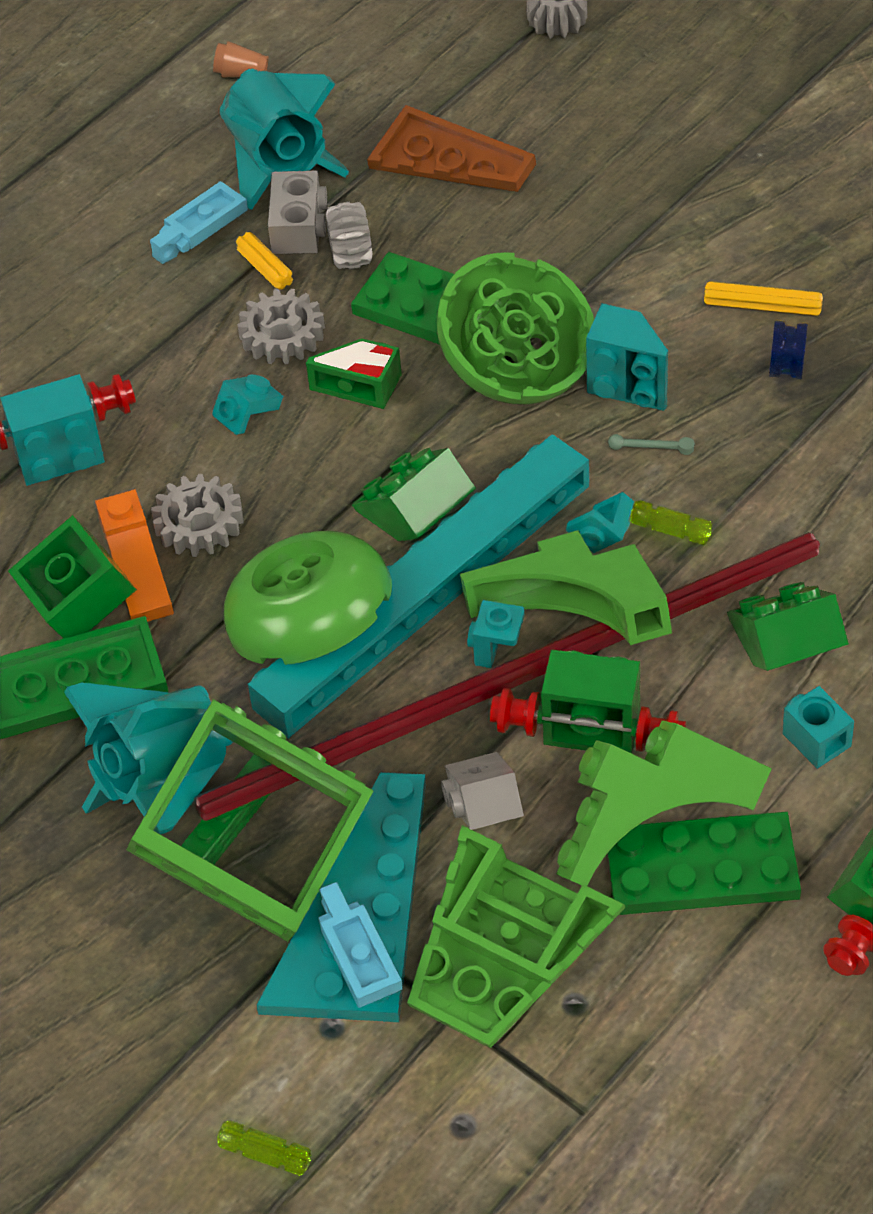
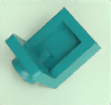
M252 374L247 377L224 380L212 414L214 418L234 434L239 435L245 432L250 415L279 410L284 396L274 389L266 378Z
M621 492L595 504L592 511L569 521L565 530L568 533L578 530L592 553L600 551L623 540L624 534L630 525L629 517L634 501L624 492Z
M486 600L482 601L477 621L471 622L467 638V646L474 649L475 666L492 668L499 644L515 646L517 644L525 616L524 607Z

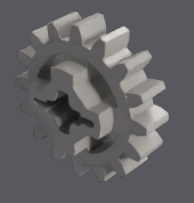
M274 289L273 296L271 297L260 293V302H246L247 311L239 313L240 323L237 325L243 349L245 351L252 350L253 358L256 360L266 355L268 364H272L276 358H282L283 363L288 364L289 357L293 355L302 360L304 359L303 351L305 349L315 352L317 350L316 341H323L324 317L323 312H320L319 303L317 301L310 303L309 294L307 293L299 298L296 297L295 289H290L286 295H281L279 289ZM303 320L306 321L305 326L302 325ZM257 326L260 327L259 332L256 331Z
M198 474L195 482H190L186 476L181 477L182 485L178 487L170 483L166 485L168 495H156L157 506L151 507L155 535L161 536L162 545L165 548L174 544L176 554L180 555L188 548L191 549L192 557H197L199 550L205 548L211 555L214 554V545L219 543L221 546L227 547L229 546L228 535L238 536L240 534L238 524L244 523L240 495L234 494L233 486L230 483L221 487L220 479L217 476L213 477L210 482L204 481L203 474ZM171 519L175 520L176 526L171 522Z

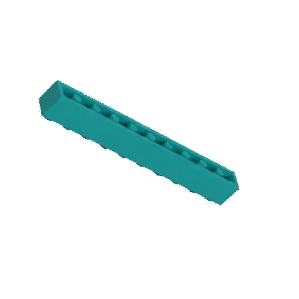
M553 434L541 444L532 446L525 457L513 467L503 470L491 485L482 492L475 493L463 508L453 516L443 519L435 531L424 540L415 542L408 552L392 566H387L392 579L391 596L389 601H382L375 611L378 618L366 631L348 644L321 657L287 665L284 664L282 658H279L268 668L259 670L251 682L248 683L252 710L273 727L284 733L289 739L463 593L461 573L499 563L589 487V459Z

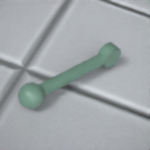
M613 434L608 439V445L613 450H619L622 447L676 449L681 454L689 455L694 451L695 446L694 440L689 437H683L679 441L626 439L621 435Z

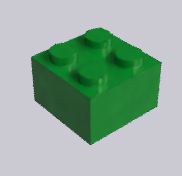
M73 515L8 570L40 615L62 638L89 632L137 590L99 541Z

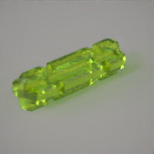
M637 500L634 503L630 514V521L635 525L647 528L649 524L652 525V530L681 539L689 536V541L701 545H706L711 537L712 523L699 517L691 520V515L662 506H657V509H654V504L642 500Z
M231 1120L224 1121L217 1136L218 1146L221 1149L233 1153L241 1150L243 1151L242 1156L275 1168L284 1165V1171L298 1176L306 1173L312 1157L311 1150L308 1147L294 1142L290 1146L286 1145V1139L254 1128H249L247 1131L243 1130V1124Z

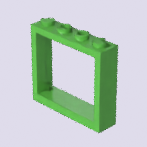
M213 699L126 850L289 942L298 930L369 801L373 790L354 778L356 776L355 773L348 770L340 772L326 764L325 757L319 752L308 747L300 749L286 741L284 733L277 728L267 724H263L261 727L247 719L246 713L238 706L233 709ZM212 730L347 807L291 909L154 831Z

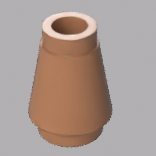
M230 41L227 44L218 43L214 57L213 72L220 73L222 78H240L241 74L248 69L267 71L269 56H264Z

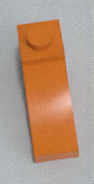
M136 489L95 500L100 524L111 558L137 589L125 600L131 620L146 616L147 622L173 615V606Z

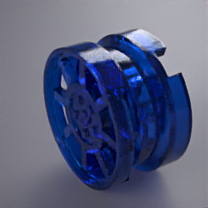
M775 320L769 377L780 378L781 374H791L792 378L802 380L808 323L802 322V324L797 323L796 326L787 325L786 321Z

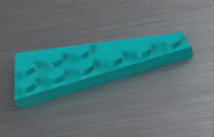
M380 772L372 787L373 793L321 888L337 882L348 905L357 901L360 906L364 905L402 980L403 989L426 778L425 774ZM318 891L256 1005L258 1015L399 1022L403 990L358 1008L321 932L318 917L325 915L326 912L321 903L322 895Z

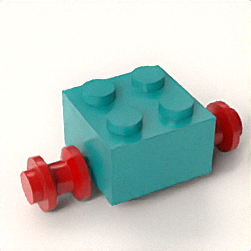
M78 374L0 397L6 420L2 421L3 425L0 422V449L2 451L8 449L5 434L7 437H11L14 452L26 486L105 463L94 411L99 422L104 421L106 411L119 408L124 414L131 413L129 404L136 403V399L129 379L122 381L120 375L115 374L112 375L110 385L100 388L94 381L88 382L89 395H87L81 376Z

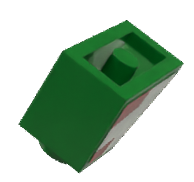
M363 338L311 356L306 362L309 389L311 391L381 409L385 408L402 376L400 350L398 347Z

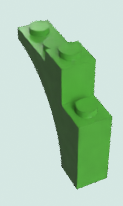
M577 530L537 542L538 552L460 574L466 608L471 618L478 616L482 601L486 600L522 606L524 609L558 610L584 615L610 626L620 633L630 645L672 633L667 597L635 544L593 556Z
M661 721L660 726L654 728L650 733L645 746V751L648 752L645 760L612 744L596 740L594 746L589 747L582 756L579 764L581 775L578 783L593 789L590 797H586L582 801L577 811L576 821L578 825L572 839H568L559 852L557 863L560 866L556 874L579 885L584 884L587 886L605 855L622 837L643 821L678 806L692 803L719 802L734 804L754 811L772 768L679 724Z

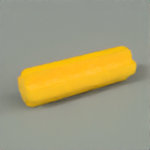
M246 232L243 236L237 238V250L276 289L282 290L286 285H291L293 281L291 277L292 271L253 233Z

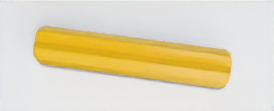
M709 281L705 286L704 302L707 305L818 316L822 310L823 296L822 293L814 291Z

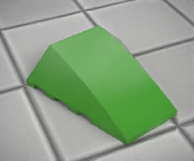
M462 825L457 839L459 843L454 860L450 862L445 878L447 882L440 905L436 907L432 920L433 929L428 944L424 946L407 1004L415 1010L491 1048L625 909V905L584 884L579 892L576 893L507 859L502 844Z

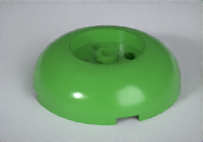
M508 252L478 257L462 266L453 275L443 291L439 302L436 323L437 334L447 362L459 378L478 393L499 402L517 405L536 404L563 394L581 378L587 369L586 337L593 324L594 317L586 298L564 273L540 259H537L535 263L526 259L514 257L515 253ZM539 338L542 342V347L535 349L531 345L530 339ZM504 356L511 357L515 363L509 362Z
M312 531L294 535L262 550L248 561L235 576L224 602L223 618L225 630L236 652L255 663L263 664L266 658H282L285 665L312 660L348 644L377 620L378 616L375 611L382 601H389L391 596V575L380 554L367 542L354 535L338 531Z

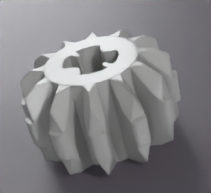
M527 0V20L529 21V26L534 27L537 34L548 33L550 39L554 35H561L565 38L568 32L578 33L579 27L586 22L587 0Z
M349 201L338 203L337 206L328 207L326 211L327 230L332 258L338 269L360 268L361 265L370 264L373 253L364 206L360 202L350 203Z

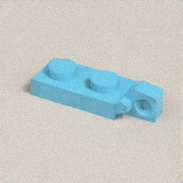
M218 182L164 219V226L159 231V234L150 240L152 257L164 264L177 257L179 251L184 253L194 248L248 210L247 199L223 182Z
M337 882L319 889L322 895L321 903L326 912L325 915L318 917L321 932L358 1008L403 990L402 980L364 905L360 906L358 901L348 905Z

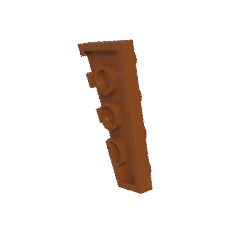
M408 105L404 106L367 158L369 169L515 192L519 191L536 166L535 154Z

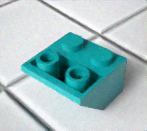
M601 303L586 337L587 393L665 411L667 407L668 349L641 312Z

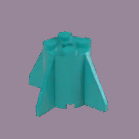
M248 69L241 74L240 79L227 92L220 107V116L224 120L227 129L235 138L240 195L247 199V208L253 209L271 182L272 172L310 171L317 163L344 178L348 175V169L325 149V139L322 136L323 126L315 116L335 86L334 81L325 74L272 73Z
M83 682L67 687L64 693L87 727L85 747L93 744L94 759L87 762L95 784L82 805L83 810L87 814L111 800L122 799L124 800L122 804L135 802L145 817L211 704L207 690L203 686L197 685L168 693ZM213 730L211 731L155 827V832L161 835L172 831L192 805L194 798L201 793L221 767L226 755V747L232 744L231 740Z

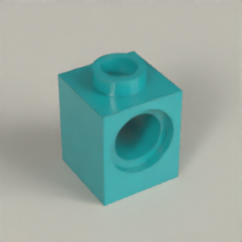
M820 686L807 694L795 696L784 708L782 734L816 769L852 746L854 720Z

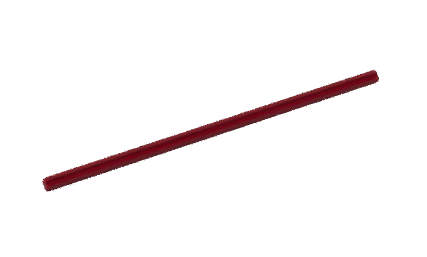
M807 532L666 593L670 619L818 556L819 541L813 533ZM602 622L596 623L309 748L323 755L326 759L325 763L332 767L489 699L494 695L502 693L503 688L512 689L546 674L551 650L579 651L590 655L625 638L610 626ZM269 764L194 798L195 808L201 819L208 821L300 780L275 765Z

